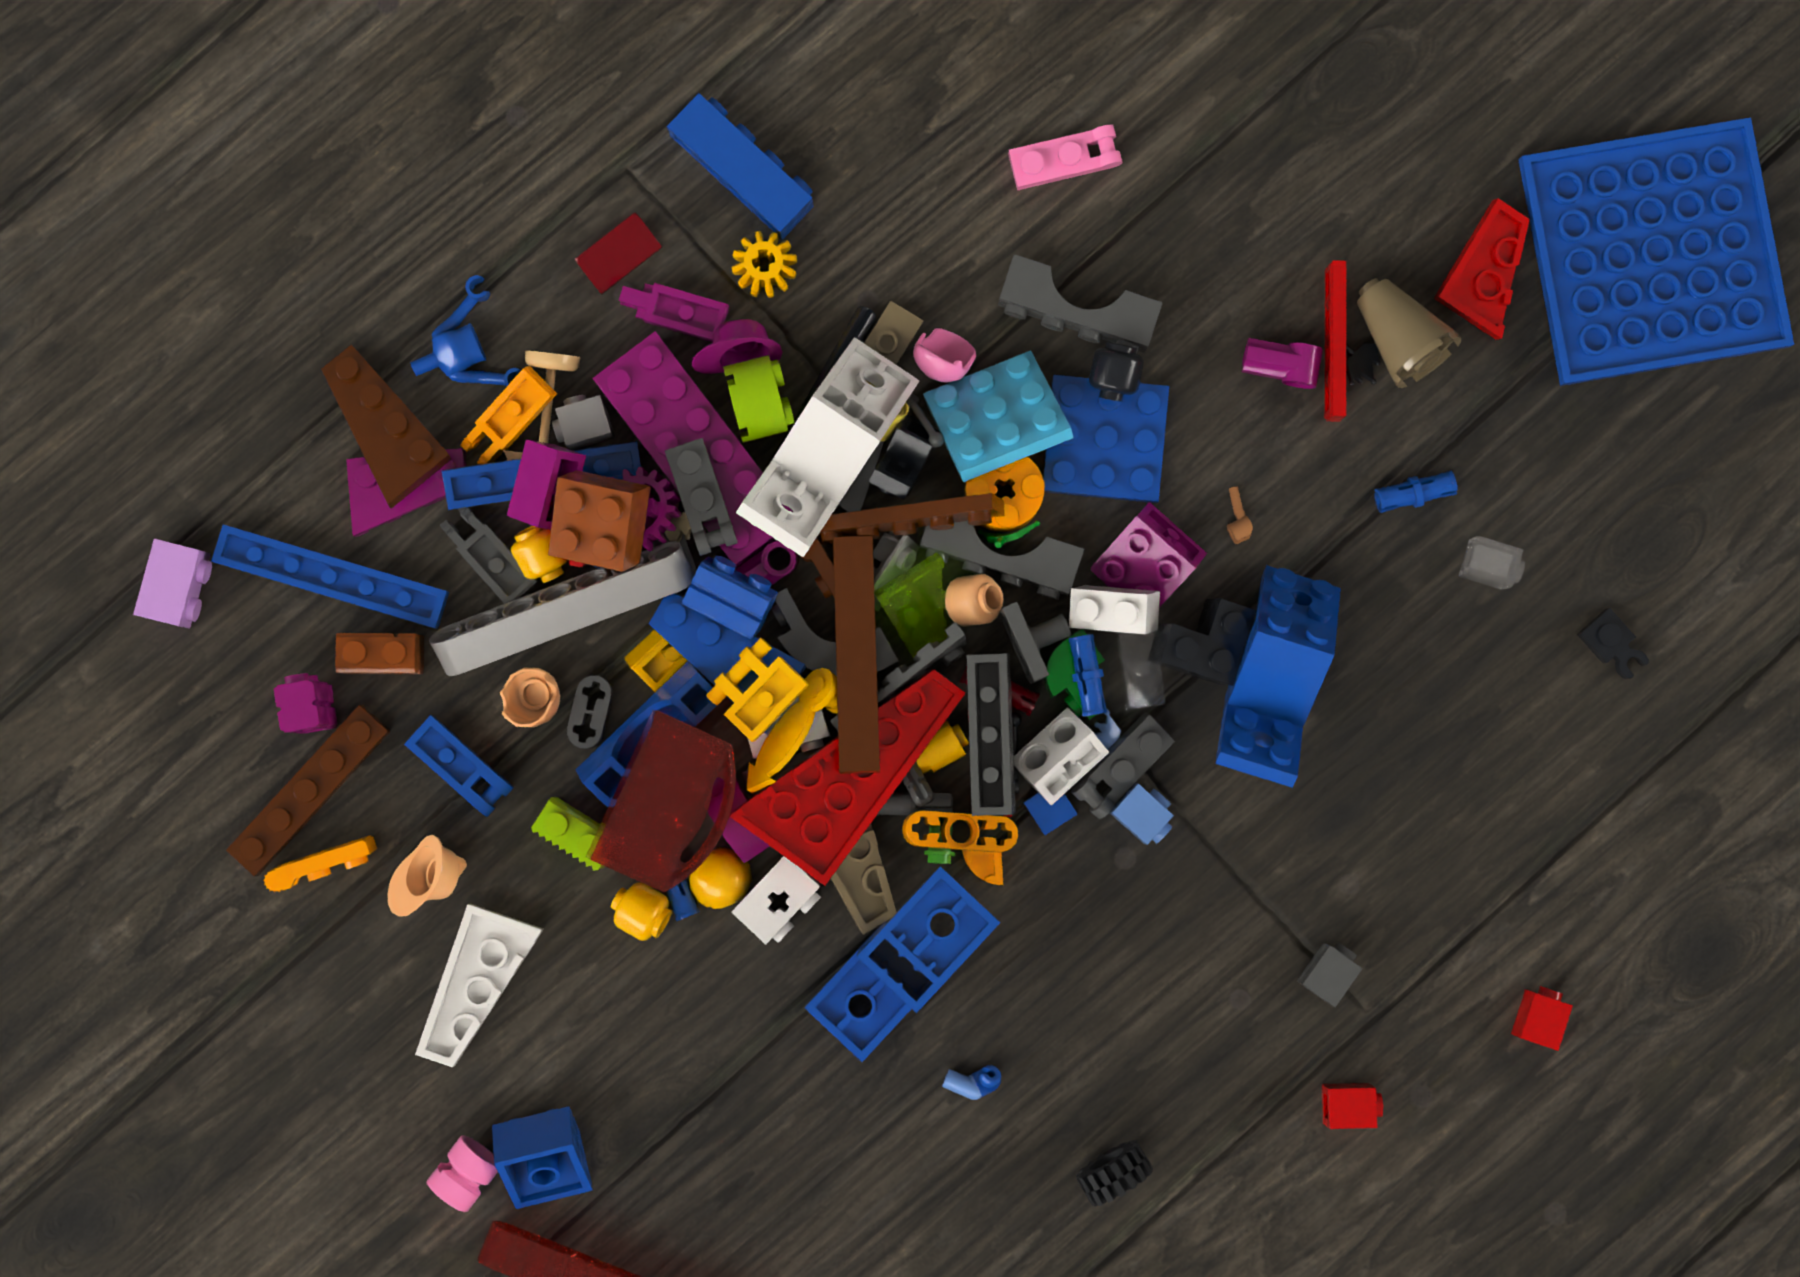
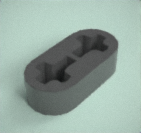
M589 676L584 678L577 687L567 726V735L569 741L578 748L590 749L596 747L603 739L613 701V688L607 679L600 676ZM595 682H599L600 690L605 692L604 699H597L594 711L588 710L591 699L585 695L586 688H593ZM587 714H591L590 728L596 730L595 737H588L586 743L581 742V735L575 733L577 725L583 726Z

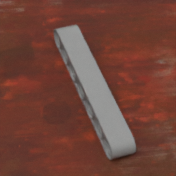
M670 541L653 547L651 552L648 550L642 551L640 563L623 572L600 567L447 625L436 631L430 637L429 642L446 675H459L682 591L691 585L694 572L680 542Z

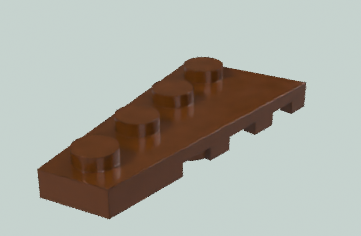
M352 344L321 368L391 509L452 460L447 451Z

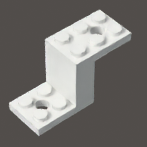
M854 337L813 394L773 460L743 500L736 513L781 542L787 548L804 557L910 397L919 380ZM782 504L790 507L793 512L785 509Z

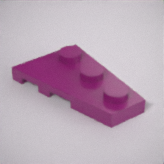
M463 448L446 449L452 460L392 509L387 504L365 457L346 459L352 535L359 537L368 533L373 528L385 523H391L402 518L401 516L445 499L442 470L467 466L465 450Z

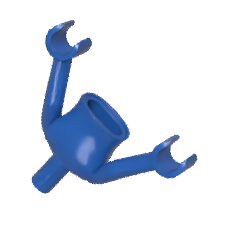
M475 275L467 280L465 288L468 296L449 318L432 332L433 353L410 362L416 376L439 367L452 381L495 384L507 387L511 383L512 378L521 371L519 368H511L505 374L473 370L465 371L476 363L487 361L471 323L454 330L461 324L477 302H484L489 299L491 294L489 291H483L480 294H474L473 292L475 285L485 280L482 276Z

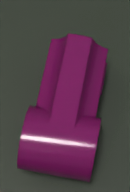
M1248 338L1243 354L1241 372L1282 380L1283 384L1291 387L1315 389L1323 349L1306 343H1289V345Z
M775 541L768 544L764 550L735 570L748 577L750 574L760 575L769 580L773 585L796 570L799 563V555L781 542ZM777 548H784L790 554V563L786 569L776 570L770 563L771 553Z

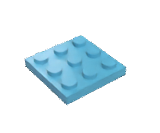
M1031 350L965 376L958 381L950 382L923 393L928 409L939 432L944 437V443L963 482L1074 438L1072 429Z

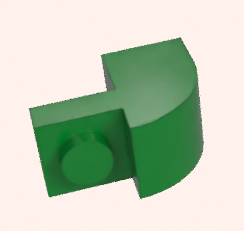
M1080 629L1069 638L1087 634L1083 629ZM1066 639L1050 654L1046 662L1049 675L1044 680L1051 698L1063 690L1067 692L1069 696L1063 700L1068 708L1079 718L1082 715L1081 700L1077 682H1073L1072 674H1075L1074 662L1069 640ZM1095 647L1099 665L1103 661H1105V659L1102 657L1100 652ZM1096 715L1085 716L1084 718L1088 721Z

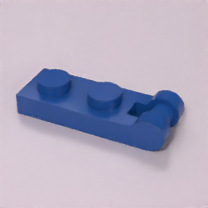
M430 715L404 744L486 817L495 810L494 804L502 795L507 796L514 788L508 780L497 773L433 715ZM483 777L490 786L481 795L473 787Z

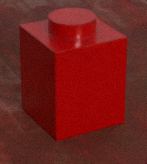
M1540 986L1538 993L1525 989L1511 1034L1559 1051L1573 1005L1561 1002L1563 994Z
M1370 1083L1322 1084L1323 1124L1329 1129L1378 1128L1377 1117L1383 1116L1382 1094L1376 1093V1087Z

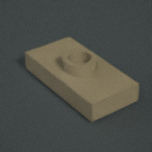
M890 301L864 344L898 365L924 321Z

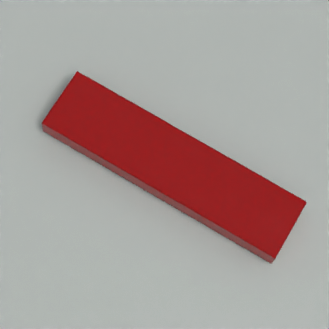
M1333 260L1325 269L1324 419H1326V422H1340L1346 417V261Z

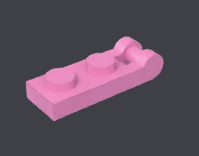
M1103 125L1090 131L1010 149L1008 155L1017 190L1121 165L1123 163L1120 151H1116L1113 141L1116 138L1114 126ZM1098 144L1101 155L1090 158L1088 146Z

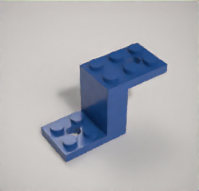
M1266 565L1261 577L1255 623L1248 637L1234 685L1228 686L1226 691L1215 764L1293 788L1299 771L1303 727L1335 656L1341 588L1332 586L1324 580H1313L1297 575L1285 568L1277 569Z
M940 866L889 922L885 921L812 998L805 1006V1009L863 1062L911 1009L917 1013L1000 924V921ZM940 912L948 913L954 919V928L946 936L936 935L930 927L932 917ZM863 994L871 1000L872 1009L867 1015L856 1016L850 1011L849 1001L853 996Z

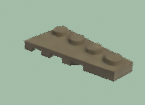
M871 824L831 877V881L863 935L888 921L897 913Z

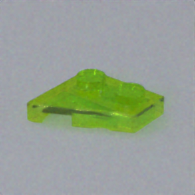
M938 552L874 591V595L913 658L929 642L938 641L940 643L947 638V633L945 632L947 629L946 619L943 615L945 608V590L942 588L944 560Z

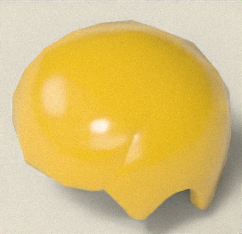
M726 847L709 850L700 855L699 858L695 859L688 874L689 887L697 902L712 909H722L742 900L752 882L750 864L748 862L744 863L734 850Z

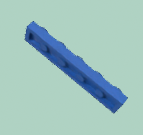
M637 441L572 450L586 455L582 471L622 480L624 469H627L633 476H636L638 467H641ZM521 458L442 470L448 510L510 501Z

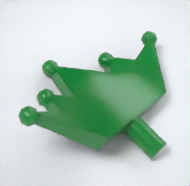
M1035 521V523L1013 533H989L983 531V529H979L978 533L982 534L988 543H994L996 548H1000L1004 543L1022 538L1024 534L1030 533L1032 529L1040 525V521Z

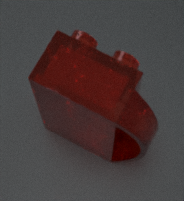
M653 710L586 857L662 892L670 890L685 880L712 852L729 819L736 785V767L732 744L665 713ZM720 777L724 781L721 805L715 823L699 850L689 861L682 862L680 860L681 854L698 833L709 809L713 784L716 778Z

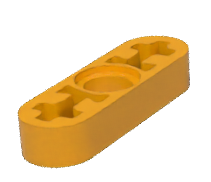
M917 811L908 815L902 825L904 838L909 844L916 847L1005 852L1010 850L1018 839V829L1015 823L1003 816H972V814ZM921 817L924 818V824L927 826H940L939 818H944L941 827L943 843L937 841L940 835L938 833L924 834L923 840H920L919 834L912 832V825L919 823ZM957 820L965 821L970 827V837L964 843L955 842L950 835V827ZM978 821H982V822H983L980 829H979ZM998 823L1001 824V830L1008 833L1007 839L1000 841V846L996 845L997 841L993 837H980L981 845L976 844L980 830H994L997 828Z

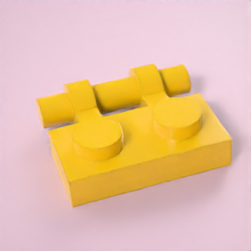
M761 637L751 648L748 646L744 648L739 654V661L726 674L722 672L714 680L716 685L706 694L707 698L716 706L726 696L734 702L724 715L751 742H755L809 686V683L782 657L778 656L770 666L762 660L772 647ZM753 670L759 677L743 692L738 684Z

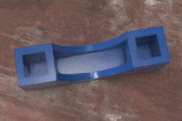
M687 661L575 769L581 782L604 805L611 809L639 781L643 767L666 740L682 729L696 726L716 707L706 696L714 686Z

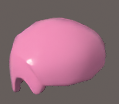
M935 328L926 338V333H922L913 351L914 360L920 370L930 379L944 383L962 379L976 358L975 348L964 338L942 328Z

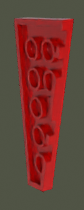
M931 669L878 707L880 773L840 774L839 740L837 736L775 780V783L767 786L733 810L728 816L826 886L960 702L965 692L935 669Z

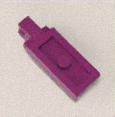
M645 283L643 291L623 286L618 300L620 305L636 309L635 317L644 320L645 323L713 342V333L718 326L725 323L730 308L726 303L654 283V285Z

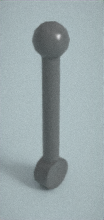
M911 393L906 401L908 407L912 408L928 433L929 443L933 447H940L944 443L943 435L935 431L918 405L919 398Z

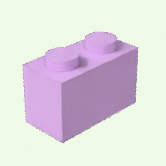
M154 539L133 615L190 629L192 621L195 622L200 615L202 601L198 598L202 584H206L211 575L212 562L209 561L210 553Z

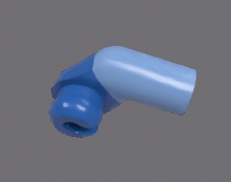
M986 1065L969 1076L949 1069L942 1087L971 1100H978L999 1087L1001 1084V1072L993 1065Z

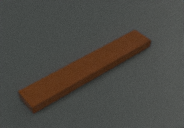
M873 536L833 537L839 773H880Z

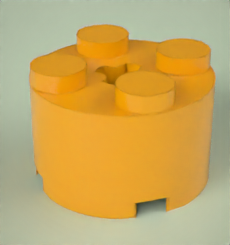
M1029 457L966 481L965 496L987 493L996 495L998 488L995 485L1005 486L1008 483L1012 486L1010 493L1013 498L1010 499L1008 496L1002 498L1004 500L1005 516L993 517L992 523L981 525L982 527L990 531L1009 532L1021 529L1035 517L1043 501L1045 484L1039 468Z

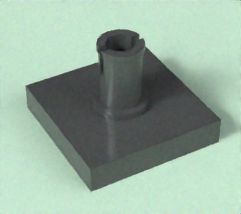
M1017 602L1003 607L999 612V616L1029 684L1044 679L1049 673L1040 655V649L1072 636L1065 617L1061 613L1055 618L1030 628Z

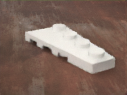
M471 903L468 904L415 1055L454 1067L544 929Z

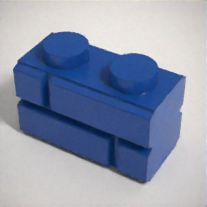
M708 556L699 565L682 604L753 640L760 632L778 592L770 588L772 583L766 578L757 574H750L748 577L736 571L737 566L731 560L722 556H715L714 559Z

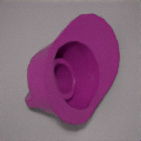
M738 319L727 321L718 326L713 333V343L700 350L693 357L692 366L695 371L700 373H724L723 366L769 355L770 361L776 359L779 361L783 351L780 344L769 339L765 327L761 323L751 319Z

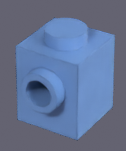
M1135 783L1110 811L1112 816L1146 845L1151 840L1157 844L1167 835L1172 828L1168 822L1174 816L1167 810L1171 803L1154 788L1148 793L1138 783Z

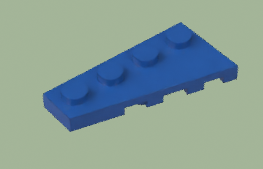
M675 593L664 597L651 618L649 625L714 686L716 685L714 680L722 672L726 674L739 661V654L746 646L751 648L758 640L756 637L751 640L683 605V597ZM774 647L762 658L770 666L778 656L782 657L800 675H802L806 668L804 663ZM751 670L738 684L739 688L745 692L759 676ZM774 721V722L770 725V727L764 732L765 734L768 735V733L770 732V730H771L772 726L774 725L775 721Z

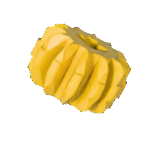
M757 231L755 232L757 243L752 244L749 239L744 237L741 243L746 252L741 250L733 251V258L741 263L732 266V272L734 275H743L738 281L741 289L752 284L751 295L757 297L760 294L761 288L764 287L767 297L772 298L774 297L772 286L777 285L780 290L785 292L788 289V285L783 277L788 279L796 278V271L788 266L797 263V256L795 254H786L791 248L788 240L777 245V233L772 232L769 235L768 241H764L762 232ZM763 257H768L769 263H771L767 272H761L759 266L760 259Z

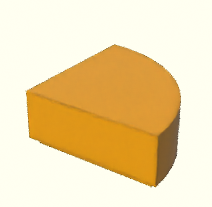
M962 850L967 866L978 878L990 884L1003 885L1002 852Z

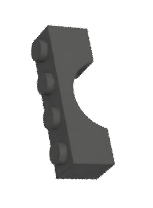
M1014 254L998 306L1005 308L1004 313L1014 318L1025 320L1028 315L1042 320L1041 325L1051 330L1063 331L1065 327L1079 332L1078 337L1088 342L1100 343L1102 339L1112 343L1136 347L1137 354L1138 351L1146 352L1163 302L1125 290L1115 302L1100 309L1078 308L1068 303L1058 293L1053 283L1051 266Z
M968 521L955 522L954 528L947 530H932L930 526H926L920 543V548L927 550L925 557L947 564L948 559L951 558L963 562L962 569L974 574H985L986 570L1000 574V582L1022 588L1024 582L1038 587L1037 594L1054 600H1059L1060 594L1064 596L1070 594L1084 552L1083 548L1046 537L1037 548L1029 553L1019 556L1001 555L990 550L981 542L976 534L974 525L968 524Z

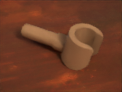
M1238 487L1229 488V493L1237 520L1228 524L1227 530L1232 541L1235 544H1239L1250 538L1253 526L1243 510Z

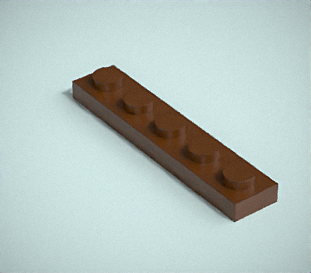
M992 493L832 514L816 539L819 540L820 544L832 545L833 537L873 536V539H877L880 537L879 532L893 531L895 535H909L916 533L917 527L930 526L932 530H947L954 528L955 522L968 521L970 525H986L992 523L993 517L1005 516L1004 500Z
M359 705L226 851L254 877L259 876L391 731L363 705Z

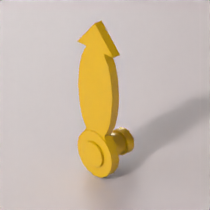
M819 668L812 671L805 678L809 686L799 695V701L791 706L773 727L760 749L755 766L749 762L747 791L754 793L776 782L771 777L778 773L799 749L811 728L817 711L826 707L831 713H838L837 676L832 671L826 668Z

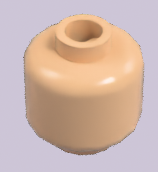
M986 574L957 577L950 582L946 589L945 608L949 617L960 626L989 624L998 617L1003 606V593L993 578Z

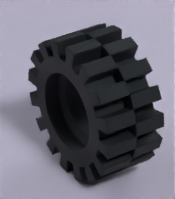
M1130 1140L1127 1143L1120 1144L1117 1148L1109 1149L1105 1154L1102 1153L1098 1156V1159L1090 1161L1086 1167L1079 1171L1080 1173L1076 1174V1180L1091 1205L1096 1207L1097 1205L1101 1206L1106 1202L1113 1201L1117 1196L1125 1195L1129 1189L1133 1190L1138 1186V1183L1145 1181L1154 1169L1137 1140Z

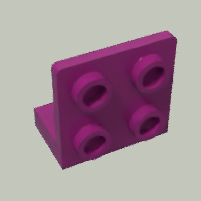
M1149 502L1091 566V571L1109 587L1160 591V608L1197 568L1207 553Z

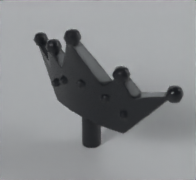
M1364 342L1355 352L1346 343V353L1350 356L1346 361L1349 385L1354 386V379L1359 384H1362L1363 379L1361 376L1375 385L1377 381L1374 379L1372 363H1375L1377 366L1381 363L1378 359L1379 350L1376 344Z

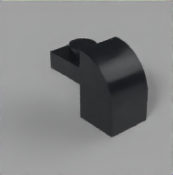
M908 414L898 426L885 455L876 466L869 480L870 483L878 486L883 493L889 496H898L903 500L911 493L934 449L929 443L928 433L918 419Z

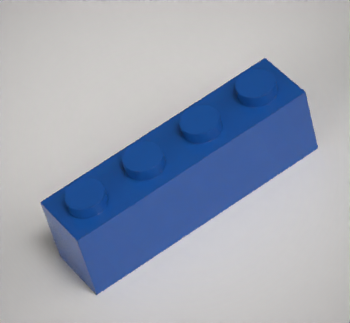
M698 93L667 126L670 137L783 240L814 207L813 198L810 196L813 192L812 189L799 176L796 175L793 179L782 170L785 166L784 163L771 150L768 149L763 153L754 144L756 141L755 136L744 125L739 123L735 127L726 118L727 110L716 99L711 97L707 101Z

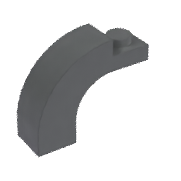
M787 588L778 592L775 599L777 604L772 606L771 609L782 628L788 624L791 628L789 632L778 637L783 647L794 659L804 663L807 669L814 671L819 668H826L837 676L836 642L824 640L811 631ZM880 627L876 628L877 674L899 663Z

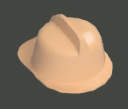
M435 835L426 836L418 847L401 862L390 880L387 896L391 912L399 917L408 916L416 911L425 901L449 897L457 885L458 878L467 867L466 860L457 856L450 849L443 847L440 839Z

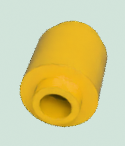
M945 721L916 762L923 774L931 769L934 773L966 755L963 747L969 745V742L959 724L951 727L949 722Z

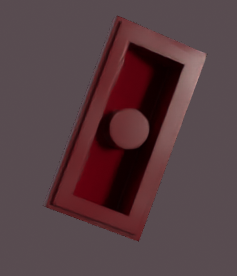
M635 212L575 258V261L602 295L658 252L662 246Z

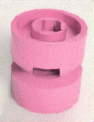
M462 1135L448 1152L449 1162H442L437 1166L427 1179V1185L440 1199L451 1207L462 1212H468L481 1195L479 1186L489 1185L498 1171L494 1164V1154L476 1140Z

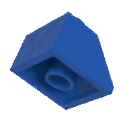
M569 1106L492 1125L494 1164L516 1209L593 1191L580 1130Z

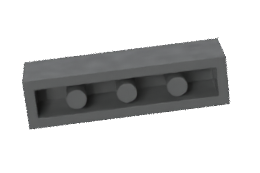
M1010 654L967 655L972 816L1012 815L1016 811Z

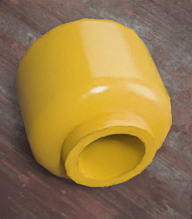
M530 526L514 536L516 542L511 547V553L527 579L541 578L542 582L546 583L564 573L561 566L567 562V559L548 555L551 529Z
M642 882L634 883L628 890L622 887L611 903V908L615 910V926L640 941L648 940L652 936L658 938L672 915V910L668 909V898Z

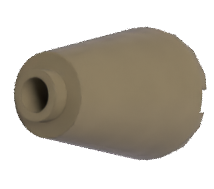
M1377 278L1372 279L1359 290L1361 297L1358 299L1357 305L1389 374L1398 388L1407 387L1403 380L1412 376L1417 382L1440 366L1450 357L1451 353L1447 348L1453 341L1457 346L1460 345L1461 337L1455 330L1389 279L1381 281Z

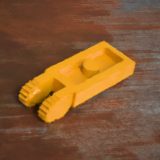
M531 366L523 368L475 422L476 426L464 438L460 446L468 452L476 448L487 435L493 443L480 456L477 463L485 464L496 461L504 452L503 450L508 449L557 393Z
M368 835L298 858L281 866L278 865L277 868H273L264 875V885H266V889L268 888L270 891H274V893L276 891L280 892L281 889L284 891L298 884L302 876L307 875L308 881H313L332 874L330 867L344 863L345 868L350 869L369 862L367 855L377 850L374 837Z

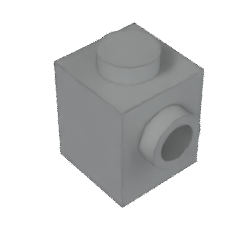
M586 395L573 396L563 401L564 406L555 408L558 419L553 420L552 425L558 443L565 442V445L570 450H576L616 438L605 400L601 395L588 399Z

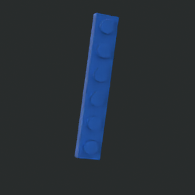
M224 524L222 525L211 562L435 629L439 628L449 596V592Z

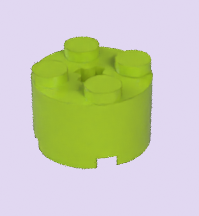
M769 355L723 366L725 376L732 374L734 376V379L727 380L739 430L744 428L748 430L741 432L743 443L787 432V425L795 424L788 397L780 399L778 387L784 386L785 383L778 359L770 361Z

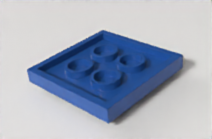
M1053 375L1051 390L1072 429L1074 438L1045 450L1044 492L1158 503L1169 386L1140 383L1139 389L1135 394H1124L1123 400L1120 402L1100 398V390L1090 385L1089 378Z

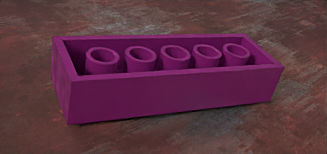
M656 331L592 378L676 489L677 486L665 450L700 438L704 440L738 540L737 544L728 547L726 544L719 546L727 557L736 564V568L764 550L768 544L776 541L775 538L736 513L763 472ZM782 504L785 509L792 512L788 506ZM717 519L703 523L708 532L720 529Z

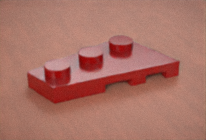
M1499 198L1492 200L1433 298L1495 340L1502 339L1505 329L1503 321L1507 305L1511 303L1513 294L1511 286L1516 266L1520 264L1530 221L1529 218Z

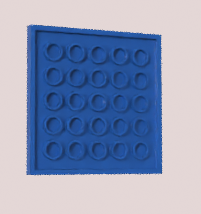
M1751 117L1524 155L1518 159L1560 386L1789 348L1794 345Z

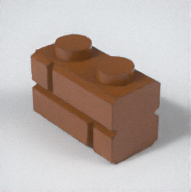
M337 633L336 673L423 675L424 636L416 633H399L398 635L394 633Z

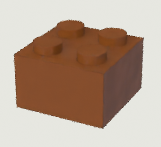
M578 470L558 477L548 555L621 572L639 564L650 486Z

